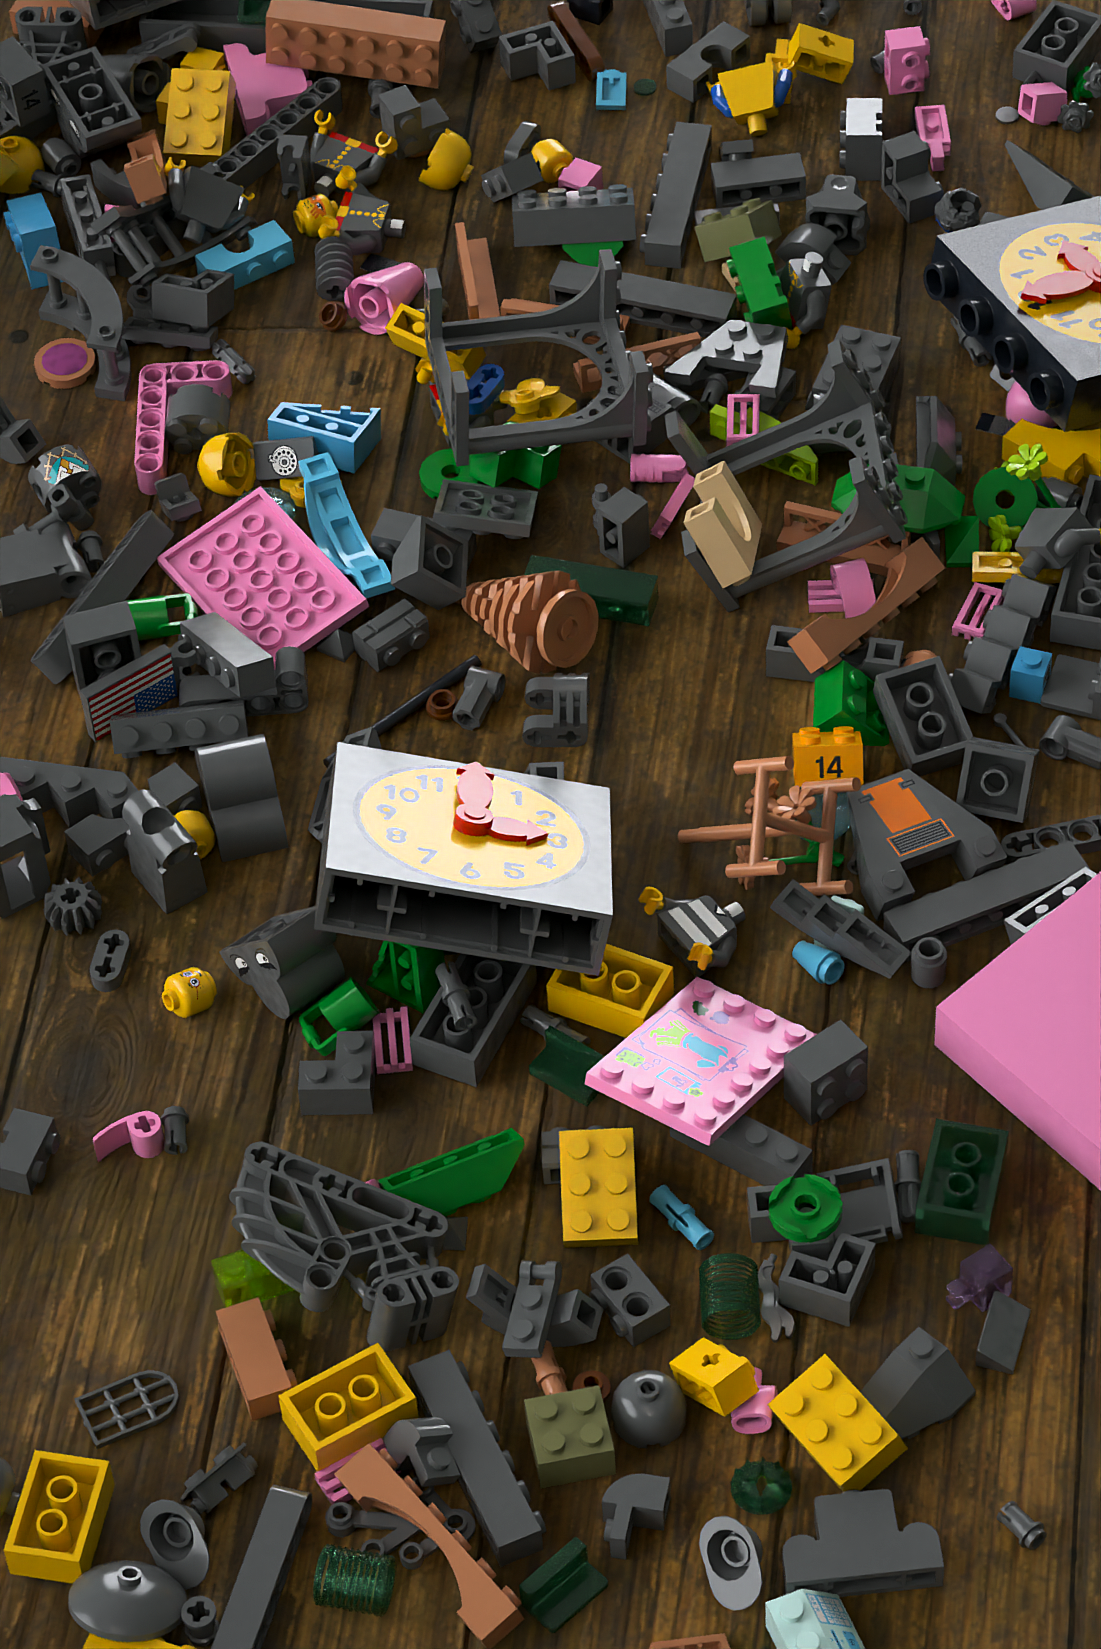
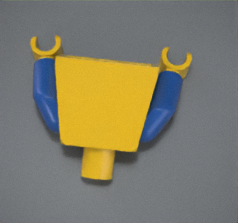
M773 61L718 73L719 81L716 84L711 85L709 81L706 82L713 104L727 118H734L737 124L748 123L751 136L766 134L765 119L778 115V107L784 104L791 87V82L797 77L795 61H792L789 67H783L782 62H778V70Z

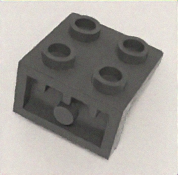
M1059 654L1041 697L1040 705L1101 720V658L1099 663Z

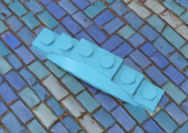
M329 452L298 461L299 470L304 478L306 513L315 545L344 575L350 577L353 585L358 586L365 598L395 590V587L391 585V574L384 560L378 559L361 531L340 481L339 472Z

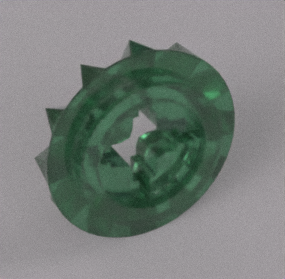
M763 1456L759 1461L751 1462L747 1459L741 1468H735L732 1481H730L731 1494L734 1501L740 1508L752 1514L766 1515L774 1513L788 1503L792 1494V1481L789 1471H785L779 1461L775 1463L769 1462ZM760 1476H764L766 1484H768L765 1486L762 1496H759V1490H757L755 1485Z

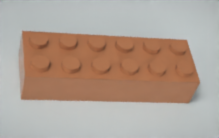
M271 0L266 14V63L376 80L384 79L390 82L438 89L445 64L446 20L312 0Z

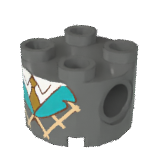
M73 445L55 447L38 458L41 464L36 469L32 465L29 470V483L48 513L53 511L50 507L52 503L47 493L51 488L59 484H63L68 488L75 499L80 500L88 509L96 506L100 501L98 494L101 491L102 480L82 448L78 447L79 449H75Z

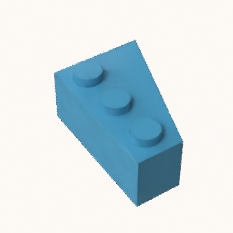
M42 193L7 200L8 211L3 212L6 227L10 232L12 241H14L16 252L21 253L31 287L36 289L48 286L47 274L33 271L30 268V264L40 245L60 249L56 226Z
M281 402L268 418V440L314 436L319 454L329 452L337 469L355 473L381 440V408H371L370 413L351 412V406H341L340 411L321 410V405Z

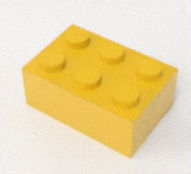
M172 68L163 154L167 161L169 157H172L174 165H180L181 160L186 161V166H204L209 162L214 163L229 151L236 82L230 71Z
M606 944L599 976L555 969L546 985L548 1011L627 1038L670 1001L674 994L673 966Z
M633 1128L559 1131L564 1248L638 1245Z
M379 1343L278 1395L283 1421L317 1472L358 1451L368 1443L371 1444L380 1438L383 1440L395 1422L419 1418L415 1395Z
M826 1354L767 1404L780 1422L843 1492L847 1490H862L908 1449L897 1432Z
M38 1450L34 1451L3 1550L10 1574L73 1584L80 1575L90 1569L115 1487L109 1461Z

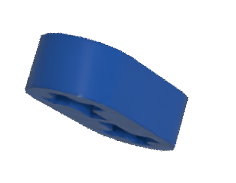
M495 364L483 365L467 382L469 389V414L478 415L486 411L504 389V371L500 366Z

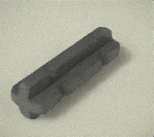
M219 339L217 342L212 343V354L218 360L225 362L229 366L230 372L237 376L243 384H248L250 381L255 380V369L246 363L247 361L230 347L225 340Z

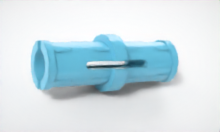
M665 1185L659 1186L653 1191L649 1202L655 1205L668 1219V1225L674 1231L679 1230L698 1250L704 1249L711 1243L714 1233L695 1216V1210L689 1204H683Z

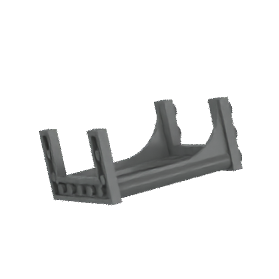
M611 249L599 250L598 268L592 280L577 296L558 307L535 313L442 323V286L437 268L424 269L425 345L456 467L469 465V455L623 437H631L633 446L646 445V433L651 431L652 428L650 413L647 412V408L652 407L653 404L652 392L648 388V383H652L654 379L651 363H646L643 351L631 352L630 350H625L626 335L624 330H619L620 315L619 311L616 310V305L621 304V292L619 286H617V280H622V269L620 261H615ZM589 336L600 337V340L595 344L587 345L583 343V340ZM523 342H552L571 347L583 353L593 361L601 374L602 386L596 398L587 407L574 414L551 420L469 429V389L464 371L451 372L446 351ZM603 350V355H600L597 352ZM615 391V395L609 394L608 392ZM604 403H612L606 409L601 406Z
M839 339L827 344L831 367L834 370V377L829 390L815 406L790 420L708 454L676 410L664 415L668 439L695 475L725 461L734 476L792 450L816 443L837 444L847 448L856 456V458L849 460L852 483L857 492L849 507L838 520L821 533L754 561L752 575H750V578L745 583L739 586L731 584L722 588L688 530L681 532L685 557L728 613L740 608L739 597L877 539L889 535L894 543L906 539L904 525L908 521L899 502L903 500V495L898 483L895 481V477L899 474L890 455L894 453V448L886 434L890 427L885 414L882 412V408L885 407L884 398L879 389L873 390L867 371L858 368V361L854 352L851 349L846 350ZM862 423L861 429L856 435L846 438L848 431L854 425ZM863 441L865 445L859 447V443Z

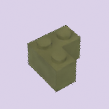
M760 198L743 202V206L730 210L731 214L722 216L721 212H715L704 216V222L694 227L704 262L731 256L729 247L761 237H765L768 244L780 237L782 233L772 200L761 203Z

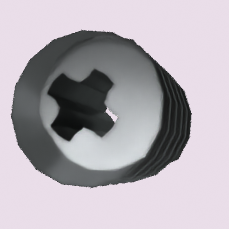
M336 236L327 237L320 240L314 249L316 292L324 300L343 302L344 292L354 280L353 252L349 246L345 245L342 239Z

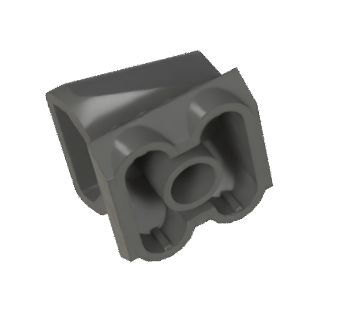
M828 175L825 178L821 191L806 197V224H818L831 230L837 235L833 244L844 255L856 256L866 249L867 231L870 229L867 202L863 200L854 177Z

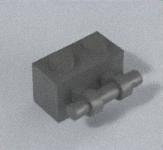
M597 484L592 495V505L596 509V513L593 515V525L597 529V535L599 536L600 553L625 568L650 547L648 501L625 487L611 497L606 484Z

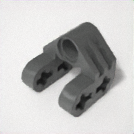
M555 673L554 677H535L526 683L525 701L530 707L535 709H553V715H532L524 720L522 738L526 744L533 747H579L587 742L590 673H582L581 675H576V673H569L568 675Z

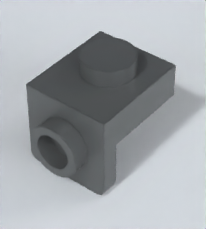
M178 473L154 483L161 509L171 521H186L191 519L194 513L202 511L199 499L190 491L184 473Z

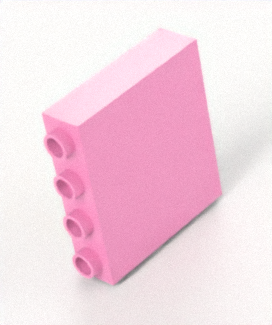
M1101 872L936 1007L934 1043L937 1048L1100 1190Z

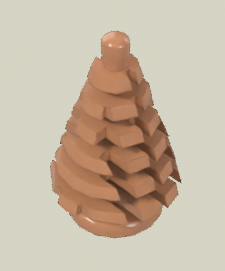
M549 571L512 578L488 580L486 582H475L466 586V597L455 602L461 604L463 610L482 625L484 631L494 637L496 642L505 648L524 668L540 674V671L544 674L554 671L557 666L567 668L579 663L594 644L598 631V610L595 601L588 593L581 591L577 579L570 580V574L563 571Z

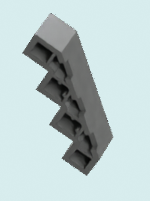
M1012 574L1011 579L1008 578L1002 590V597L1005 598L1003 605H994L992 610L989 609L983 621V628L986 629L984 636L974 637L973 641H969L963 657L966 660L965 667L955 669L954 673L948 675L961 707L981 714L991 713L996 705V699L994 698L997 689L1004 690L1010 681L1011 668L1019 647L1030 648L1034 641L1033 634L1036 625L1042 627L1046 621L1058 586L1037 579H1030L1022 574Z
M0 757V773L7 772L11 775L20 791L22 800L34 798L40 805L42 813L54 808L69 828L91 814L97 815L100 813L103 818L108 819L123 818L122 810L124 803L129 796L138 791L126 774L120 771Z

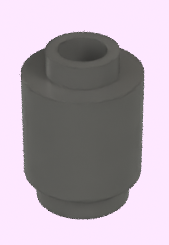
M51 138L43 144L41 149L43 161L56 175L64 174L67 178H70L79 172L82 164L81 158L66 141Z
M1053 476L1042 478L1061 508L1077 507L1080 510L1084 497L1081 487ZM1037 485V500L1049 507L1050 504Z
M922 938L916 943L911 952V978L916 985L923 988L940 986L946 978V948L936 938Z

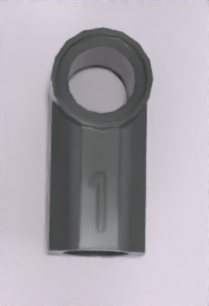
M476 666L470 667L464 682V692L453 711V720L461 728L473 731L474 728L481 726L492 702H499L503 695L506 683L505 674Z
M1065 715L1057 716L1039 742L1042 752L1055 760H1063L1067 756L1100 770L1101 738L1082 731L1080 725L1073 718Z

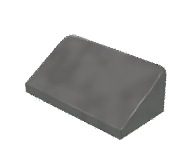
M994 1290L977 1347L976 1366L1013 1374L1031 1312L1029 1308Z

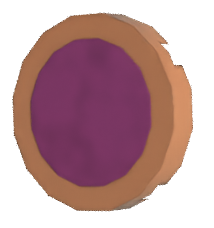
M74 338L54 340L41 347L35 355V372L38 379L43 383L44 381L50 383V387L57 389L76 387L86 382V377L90 374H94L96 370L95 353L92 348H87L86 342Z

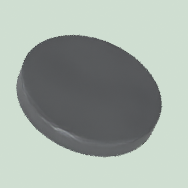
M1002 107L997 110L996 119L1002 124H1012L1018 120L1019 114L1015 108Z

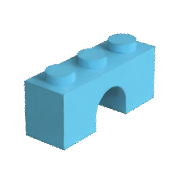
M272 220L248 231L250 245L248 251L233 253L228 251L222 244H219L195 255L197 273L199 275L206 269L234 274V290L295 263L292 240L275 220Z

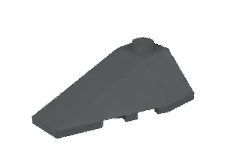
M1009 140L1004 144L1035 205L1039 209L1044 210L1095 197L1088 191H1084L1075 185L1067 177L1053 170L1051 166Z
M918 1327L890 1354L860 1393L897 1432L901 1439L905 1437L911 1439L919 1435L921 1429L937 1421L941 1424L950 1420L976 1395V1390L949 1349Z

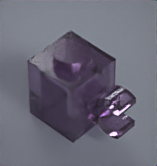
M988 1244L960 1262V1277L946 1286L950 1294L945 1300L954 1310L959 1309L971 1300L983 1312L990 1307L994 1290L1007 1296L1012 1294L1013 1268L991 1244Z

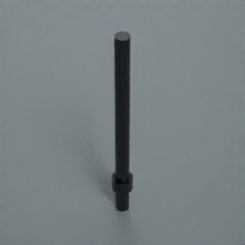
M476 655L471 656L371 727L377 731L378 737H380L426 705L427 700L434 691L449 689L466 677L471 666L480 667L482 665L481 660ZM336 751L323 760L326 768L329 767Z

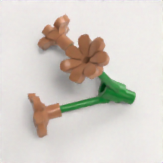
M770 778L767 810L771 814L791 820L797 819L798 822L814 826L811 822L812 817L808 810L814 809L817 804L815 798L812 797L814 794L812 788L806 787L801 791L800 787L796 785L789 789L790 797L784 795L776 800L778 797L776 791L780 784L775 778ZM755 787L751 790L752 795H754ZM754 797L746 802V809L744 810L751 816L753 815ZM804 838L809 842L806 855L770 860L767 857H763V862L782 860L785 865L816 863L819 858L820 843ZM749 845L736 846V854L739 857L737 858V864L749 863ZM833 846L832 865L839 867L845 856L835 851ZM755 877L738 878V882L740 885L744 884L745 889L748 890L754 887Z

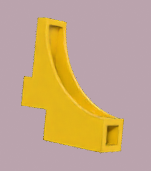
M1021 419L1003 436L1002 459L1008 461L1010 456L1014 454L1020 455L1018 449L1023 444H1028L1030 450L1035 444L1039 443L1042 445L1043 451L1048 456V461L1040 465L1042 478L1053 476L1071 484H1077L1083 476L1089 478V474L1101 476V429L1070 430L1064 432L1063 430L1036 425Z

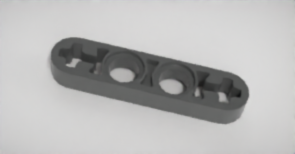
M1101 815L1006 835L1001 842V846L1007 855L1005 864L1008 865L1014 863L1019 858L1029 857L1045 851L1047 847L1040 843L1044 839H1054L1058 842V845L1071 841L1080 855L1100 851L1101 836H1098V830H1100L1101 835ZM1077 832H1087L1091 835V838L1086 841H1080L1073 835ZM1011 848H1017V850L1020 852L1016 853V851Z

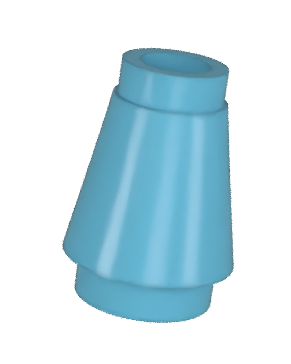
M804 940L798 942L793 949L792 957L818 983L833 984L841 977L844 971V961L841 960L837 952Z

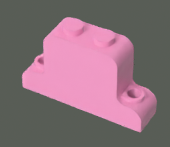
M240 43L223 46L226 66L236 82L235 99L246 136L313 85L312 80L306 81V79H309L308 69L266 63V53L252 55V53H249L248 48Z

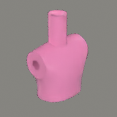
M754 1367L756 1372L754 1379L759 1391L731 1412L733 1428L735 1431L743 1434L762 1433L771 1428L774 1413L767 1404L778 1395L775 1385H761L762 1371Z

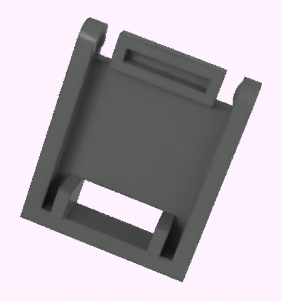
M889 1158L817 1173V1176L831 1182L838 1189L839 1193V1185L872 1178L875 1183L873 1187L840 1193L842 1220L837 1230L829 1235L830 1253L840 1232L876 1244L888 1241V1231L893 1232L895 1240L903 1238L893 1171Z

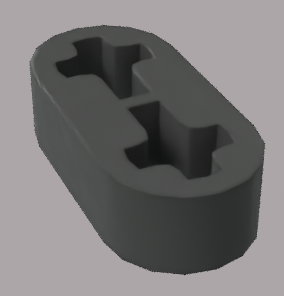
M529 121L521 123L506 146L504 164L531 153L532 148L540 140L541 126L539 124Z
M107 931L98 941L90 965L91 982L98 991L111 992L116 990L123 981L132 951L130 939L124 931ZM116 944H119V946L115 948L114 954H110V949H113ZM111 967L112 973H108L106 977H101L106 974L107 968Z

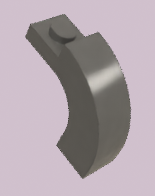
M488 1265L476 1266L466 1299L484 1312L481 1322L503 1335L506 1334L517 1287ZM579 1289L557 1295L546 1341L551 1342L552 1347H567L595 1340L604 1308Z

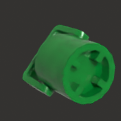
M188 593L126 600L136 626L138 641L181 634V621L169 623L167 608L184 606L185 620L198 617L197 605L192 602L191 595Z
M350 977L329 995L323 997L302 1013L299 1017V1023L303 1028L302 1034L309 1046L316 1049L322 1056H327L336 1049L337 1032L322 1043L320 1035L310 1023L323 1014L336 1031H357L377 1016L379 1010L361 985L354 978Z

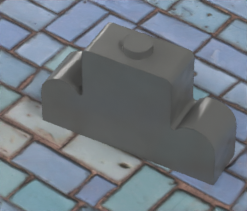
M888 1489L871 1491L847 1490L841 1494L817 1496L814 1500V1523L817 1540L809 1535L799 1534L789 1538L783 1546L782 1566L785 1594L800 1589H807L845 1597L943 1586L944 1563L937 1531L931 1525L923 1522L909 1524L903 1531H899L892 1492Z

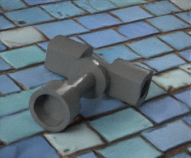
M59 484L51 488L47 493L52 503L50 507L53 512L30 527L23 523L15 528L13 532L14 534L32 530L42 532L52 523H67L69 521L81 531L89 528L95 520L89 509L80 500H76L68 488L63 484Z

